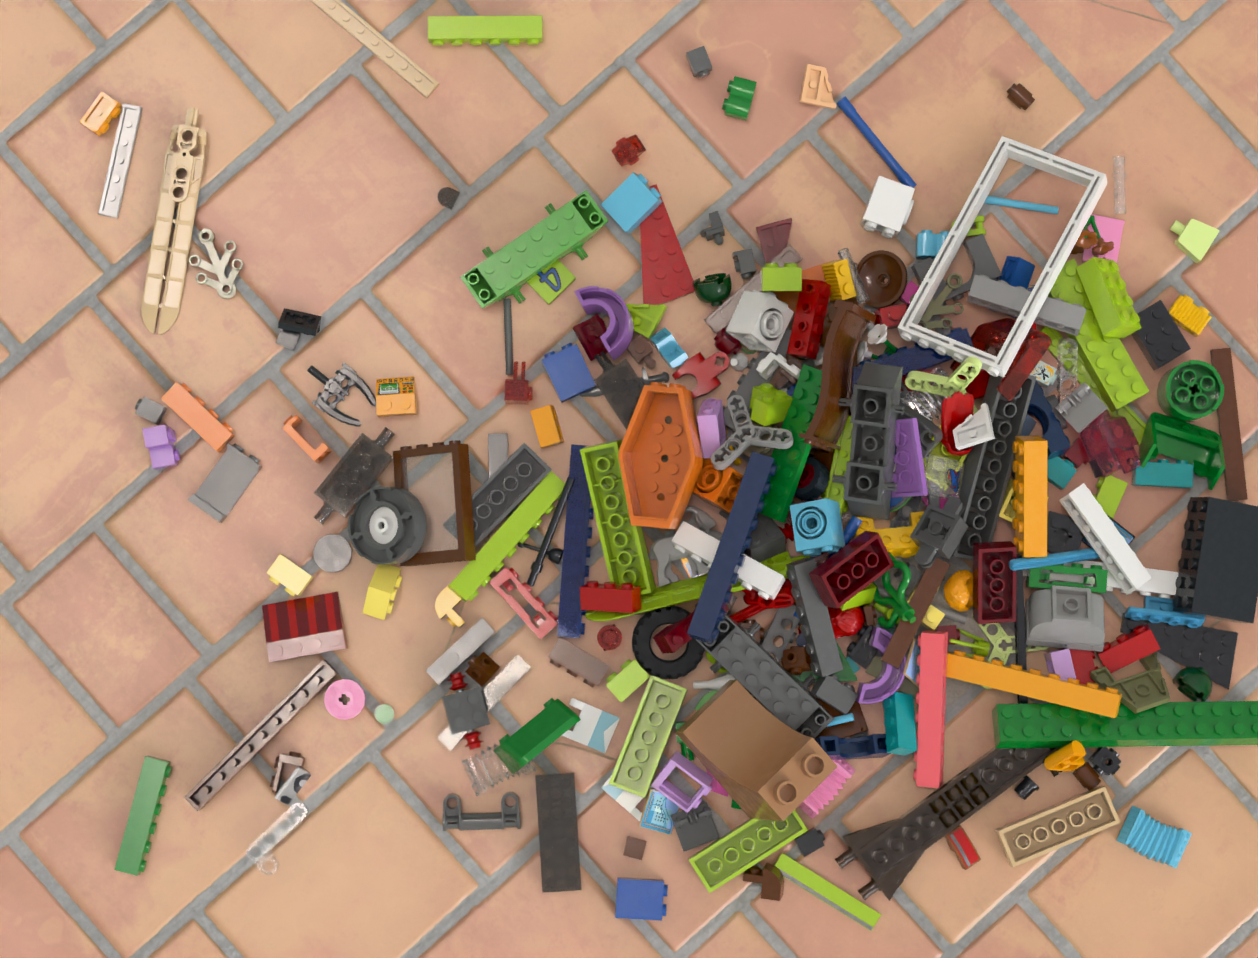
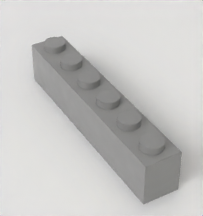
M975 275L967 302L1018 318L1031 292L1021 286H1011L1002 280H991L986 275ZM1047 297L1034 323L1078 336L1086 309L1076 303H1066L1060 298Z

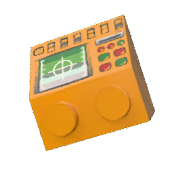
M414 376L376 379V410L378 417L417 415Z

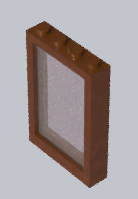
M460 440L449 441V445H444V442L432 443L433 447H428V444L416 445L415 449H412V446L400 447V450L393 451L395 487L409 491L419 500L424 509L427 523L426 535L421 548L411 559L400 563V566L476 560L468 444H461Z

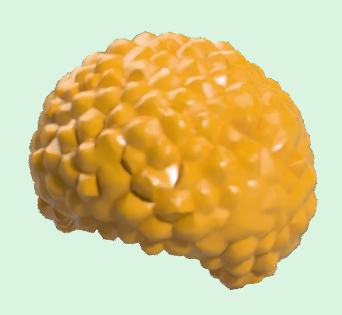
M958 570L945 583V601L954 610L964 612L973 606V573L970 571Z

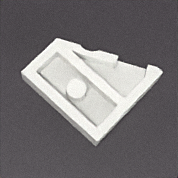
M983 403L981 409L974 415L970 414L962 424L953 429L955 446L958 450L995 439L989 407L986 403Z

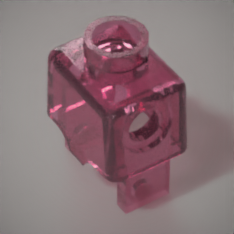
M1106 409L1089 424L1088 428L1080 432L1079 436L1089 461H1097L1104 477H1108L1120 469L1126 474L1140 466V460L1133 447L1138 444V441L1125 417L1111 418Z

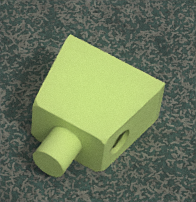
M1192 218L1186 225L1175 220L1170 228L1171 231L1178 234L1174 244L1196 264L1202 260L1220 231Z

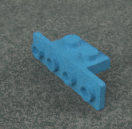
M1145 596L1144 608L1129 607L1125 612V617L1134 621L1149 620L1151 623L1164 622L1173 626L1187 625L1190 628L1201 627L1205 621V616L1173 611V599Z

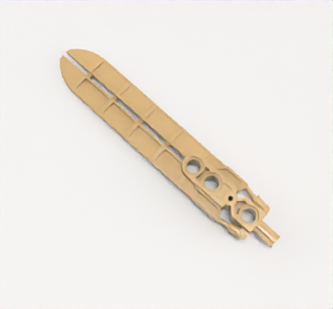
M187 108L185 125L172 126L169 137L171 140L168 149H166L163 166V176L141 305L144 324L149 332L153 334L155 333L159 308H162L158 335H163L173 326L179 314L205 162L204 145H206L207 132L196 127L199 109ZM186 133H193L191 141H184ZM176 140V144L181 149L179 153H174L173 151H171L173 143ZM199 143L201 145V155L194 157L191 153L198 149ZM180 170L187 171V176L184 179L178 178ZM179 188L183 189V196L176 198L175 191ZM176 203H179L177 218L174 219ZM173 223H175L172 248H170L169 244ZM169 251L171 255L167 276H164ZM166 280L163 304H160L163 281Z

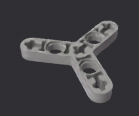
M733 395L728 399L727 406L736 432L711 455V462L716 470H724L750 445L778 449L790 448L794 442L792 433L787 429L754 426L743 397ZM735 403H738L740 410L736 411ZM743 416L747 418L746 421L743 423L737 422V419L739 417ZM763 434L771 435L767 440L760 439ZM733 444L739 446L734 451L728 449Z

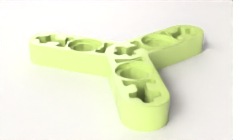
M968 357L949 377L920 371H910L905 379V385L912 390L946 396V398L948 396L951 398V395L957 391L965 395L967 393L965 388L979 374L982 362L976 357ZM957 375H964L967 379H960ZM929 382H935L938 386H932ZM975 405L973 415L978 411Z
M976 622L993 646L987 661L991 662L992 658L997 657L1005 665L1010 653H1015V650H1012L1013 646L1005 647V651H1003L1002 648H999V644L1002 643V640L1005 643H1012L1011 638H1014L1013 645L1015 648V635L1008 636L999 623H989L982 626V624ZM990 624L997 626V633L995 635H990L987 632V627ZM1027 645L1026 652L1045 650L1048 647L1034 646L1031 649L1032 645ZM981 685V687H983V688H985V689H992V688H990V687H986V686H982V685Z

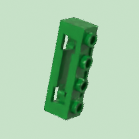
M1071 563V567L1058 564L1027 569L1026 587L1051 589L1052 585L1089 588L1091 593H1106L1108 570H1103L1100 565H1091V568H1083V564ZM1041 570H1048L1050 573L1084 575L1085 573L1092 574L1093 576L1084 577L1083 583L1059 581L1039 583V580L1047 581L1050 577V573H1041ZM1084 584H1093V587L1084 586Z

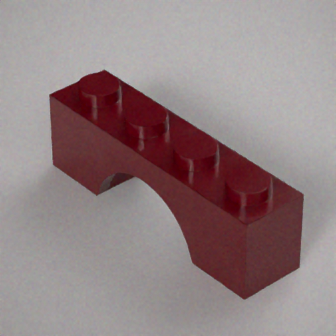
M695 604L694 611L687 617L665 627L653 637L662 654L675 653L693 639L689 637L687 632L697 604ZM725 605V608H724V610H726V612L729 611V608L727 607V605Z

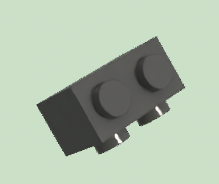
M834 674L825 677L820 676L810 693L838 712L847 715L858 697V694L853 692L855 688L847 683L841 684L838 682L839 678Z

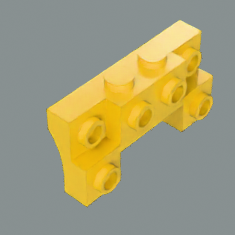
M924 511L910 512V526L875 529L873 518L857 517L862 520V523L856 531L854 538L864 531L879 533L887 551L894 557H911L916 555L920 547L915 544L910 535Z

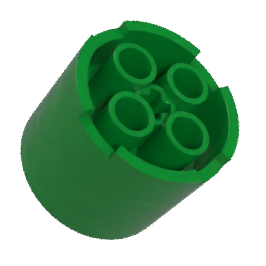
M1190 360L1170 369L1162 376L1157 387L1158 403L1164 413L1169 417L1184 422L1195 421L1211 414L1219 407L1224 396V384L1217 370L1209 363L1199 360ZM1194 387L1193 390L1196 391V393L1191 394V390H1189V388Z

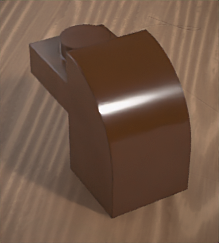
M766 863L763 870L760 867L752 866L743 873V881L762 884L761 899L781 900L784 892V878L776 866Z

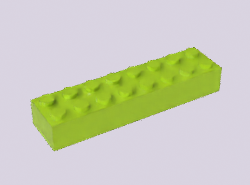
M1073 258L1064 264L1047 297L1060 298L1066 303H1076L1086 309L1078 336L1066 334L1112 413L1150 391L1120 338L1103 336L1076 270L1078 265Z
M622 439L586 446L580 449L610 582H615L616 585L633 583V586H640L641 595L652 593L656 587L642 526H633L630 523L618 458Z

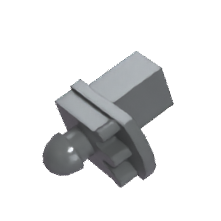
M718 211L709 213L712 227L703 229L700 235L701 237H706L707 241L714 239L717 245H721L724 241L722 236H725V230Z

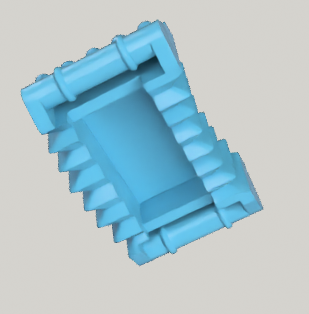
M1132 806L1116 841L1128 845L1130 849L1134 848L1135 853L1139 852L1141 856L1146 855V858L1149 860L1153 858L1155 862L1159 860L1162 864L1165 863L1173 868H1177L1187 844H1189L1188 841L1192 833L1181 828L1176 829L1175 826H1166L1164 823L1160 824L1159 820L1155 821V818H1150L1149 814L1145 815L1144 810Z

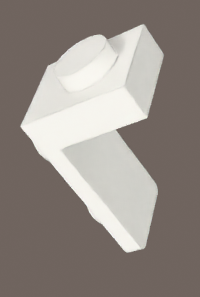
M772 352L762 359L756 368L765 380L772 375L778 366L797 380L801 372L794 364L788 365L786 363L787 360L782 355L778 354L776 356Z

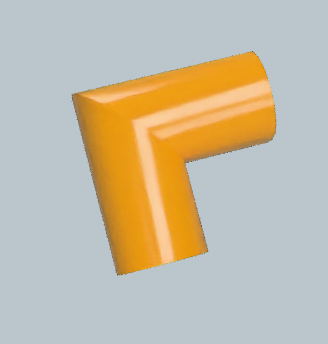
M1072 741L1046 757L1044 761L1045 768L1047 770L1072 772L1084 765L1083 757L1086 755V751L1079 741Z

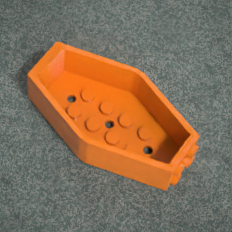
M651 382L650 385H644L621 443L618 458L630 523L633 526L678 530L703 467L704 457L692 394L690 390L685 389L686 386L670 383L669 387H667V384ZM668 416L672 418V422L670 424L666 423V418ZM664 455H667L669 458L667 462L662 461ZM661 493L665 495V499L663 501H660L658 499V496Z

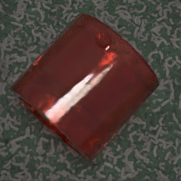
M615 624L607 625L599 630L597 640L599 645L604 648V651L613 650L620 645L622 634Z

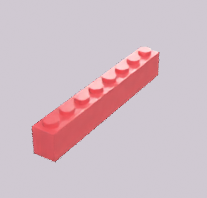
M924 630L918 636V647H921L917 657L920 673L917 674L916 679L917 685H919V693L917 692L916 704H919V711L915 715L918 731H916L917 751L914 752V761H917V769H914L913 779L916 780V786L940 788L943 785L948 632Z

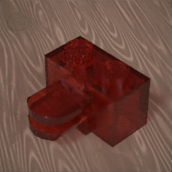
M514 361L513 379H506L504 400L506 404L529 405V400L533 399V389L529 387V381L525 380L526 362L522 361L521 380L518 379V361Z

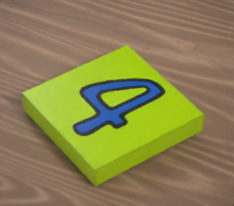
M557 260L532 277L527 283L550 305L576 277Z

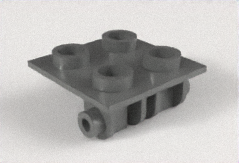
M707 802L699 804L696 809L692 807L688 813L683 810L670 815L683 851L720 838Z

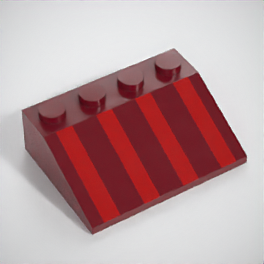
M338 592L262 605L269 662L348 648Z

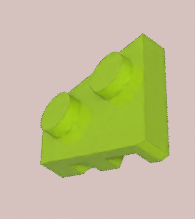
M626 304L633 319L634 331L651 339L667 306L664 304Z

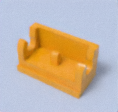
M547 405L530 411L541 448L564 442L554 405Z

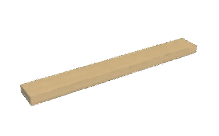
M311 0L312 3L424 97L428 98L439 85L434 78L341 0Z

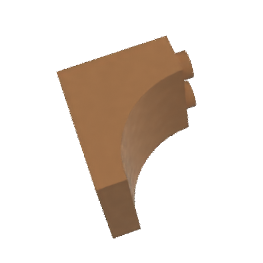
M737 679L729 680L675 732L750 819L784 821L838 767L813 737L803 735L777 719Z

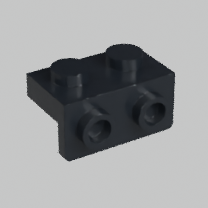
M872 625L863 626L857 633L859 637L856 642L852 641L846 649L848 651L846 656L865 669L878 652L876 648L869 645L873 629Z

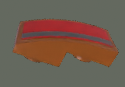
M958 825L945 835L950 849L955 852L963 869L967 870L981 860L961 825Z

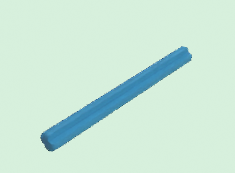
M1093 548L1047 554V557L1012 559L1009 561V568L1016 571L1099 559L1100 557Z

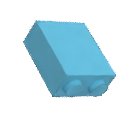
M632 173L601 204L627 233L633 232L663 202L659 198L661 194L654 187L651 189L647 185L648 180L641 173L639 175Z

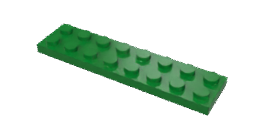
M803 364L792 395L793 400L781 429H787L792 433L794 442L787 449L774 448L771 457L775 459L778 467L775 476H771L769 482L771 483L770 491L764 496V508L762 512H759L785 523L812 446L804 443V439L798 436L799 433H806L816 411L821 391L822 370Z

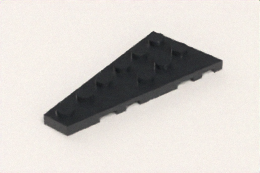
M1123 613L1120 632L1129 634L1137 626L1148 624L1160 647V650L1157 652L1184 667L1204 668L1208 671L1211 681L1229 690L1238 633L1203 626L1190 628L1187 625L1173 626L1164 622L1151 623L1149 620L1134 621L1126 618L1125 613Z

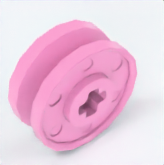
M350 679L335 681L328 687L325 692L324 703L332 716L337 719L347 720L354 718L362 711L365 706L366 696L364 689L359 683ZM343 694H346V697H350L347 705L340 701V697H343Z

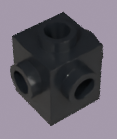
M1098 747L1088 759L1095 765L1093 769L1100 775L1104 773L1108 776L1110 774L1114 775L1119 770V764L1121 763V760L1118 758L1120 755L1114 749H1108L1107 747Z

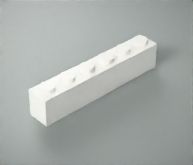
M1084 483L1059 500L1126 595L1137 590L1152 578Z
M684 521L672 539L675 550L682 554L687 552L691 554L693 560L699 563L703 561L708 564V568H711L720 543L719 540ZM748 556L745 557L743 566H739L737 572L739 574L738 581L741 582L742 587L750 591L751 589L758 591V595L766 600L768 598L774 600L785 582L783 575Z

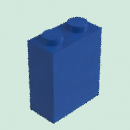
M572 343L561 347L562 351L557 353L552 351L545 354V358L542 359V363L561 403L596 387L577 344L572 345Z
M617 877L615 918L662 921V916H666V904H663V896H667L668 885H664V880Z

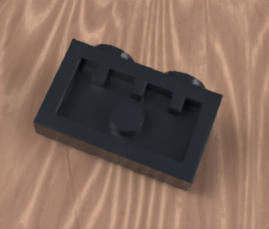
M284 308L278 328L316 336L320 331L321 316Z

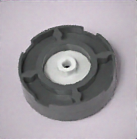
M375 487L359 496L355 501L357 505L353 515H349L348 520L349 537L356 552L374 564H400L411 559L421 548L427 528L425 512L419 500L409 491L397 487Z

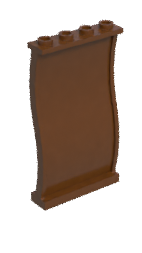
M838 299L835 300L834 304L838 311L831 323L823 352L821 391L818 405L806 433H799L798 436L804 439V443L829 452H833L834 449H841L837 442L844 430L850 407L839 406V399H851L853 368L856 352L869 323L875 324L876 315L860 306Z

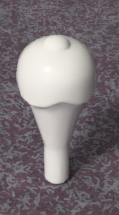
M727 673L725 676L708 681H694L693 688L719 690L729 680H736V678L731 673Z

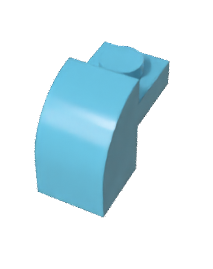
M663 328L651 337L650 340L669 367L674 369L682 365L689 358L666 328Z

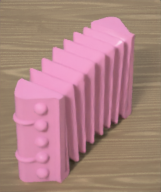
M844 759L833 760L838 767L798 806L803 810V813H806L813 819L819 814V809L824 810L823 804L829 805V800H834L833 795H839L838 789H843L841 783H847L845 778H851L855 772V769L849 762H846Z

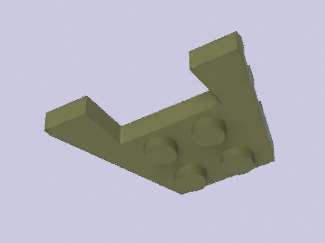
M1157 652L1139 659L1147 670L1145 672L1116 681L1105 666L1091 671L1090 678L1105 690L1106 687L1118 689V693L1122 694L1121 703L1135 714L1168 703L1170 696L1165 679L1161 674L1160 663L1157 661Z

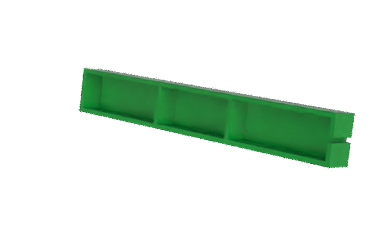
M1258 701L1168 702L1136 714L1123 703H1120L1116 718L1055 703L996 704L992 710L995 748H1062L1075 740L1079 741L1083 747L1258 745Z

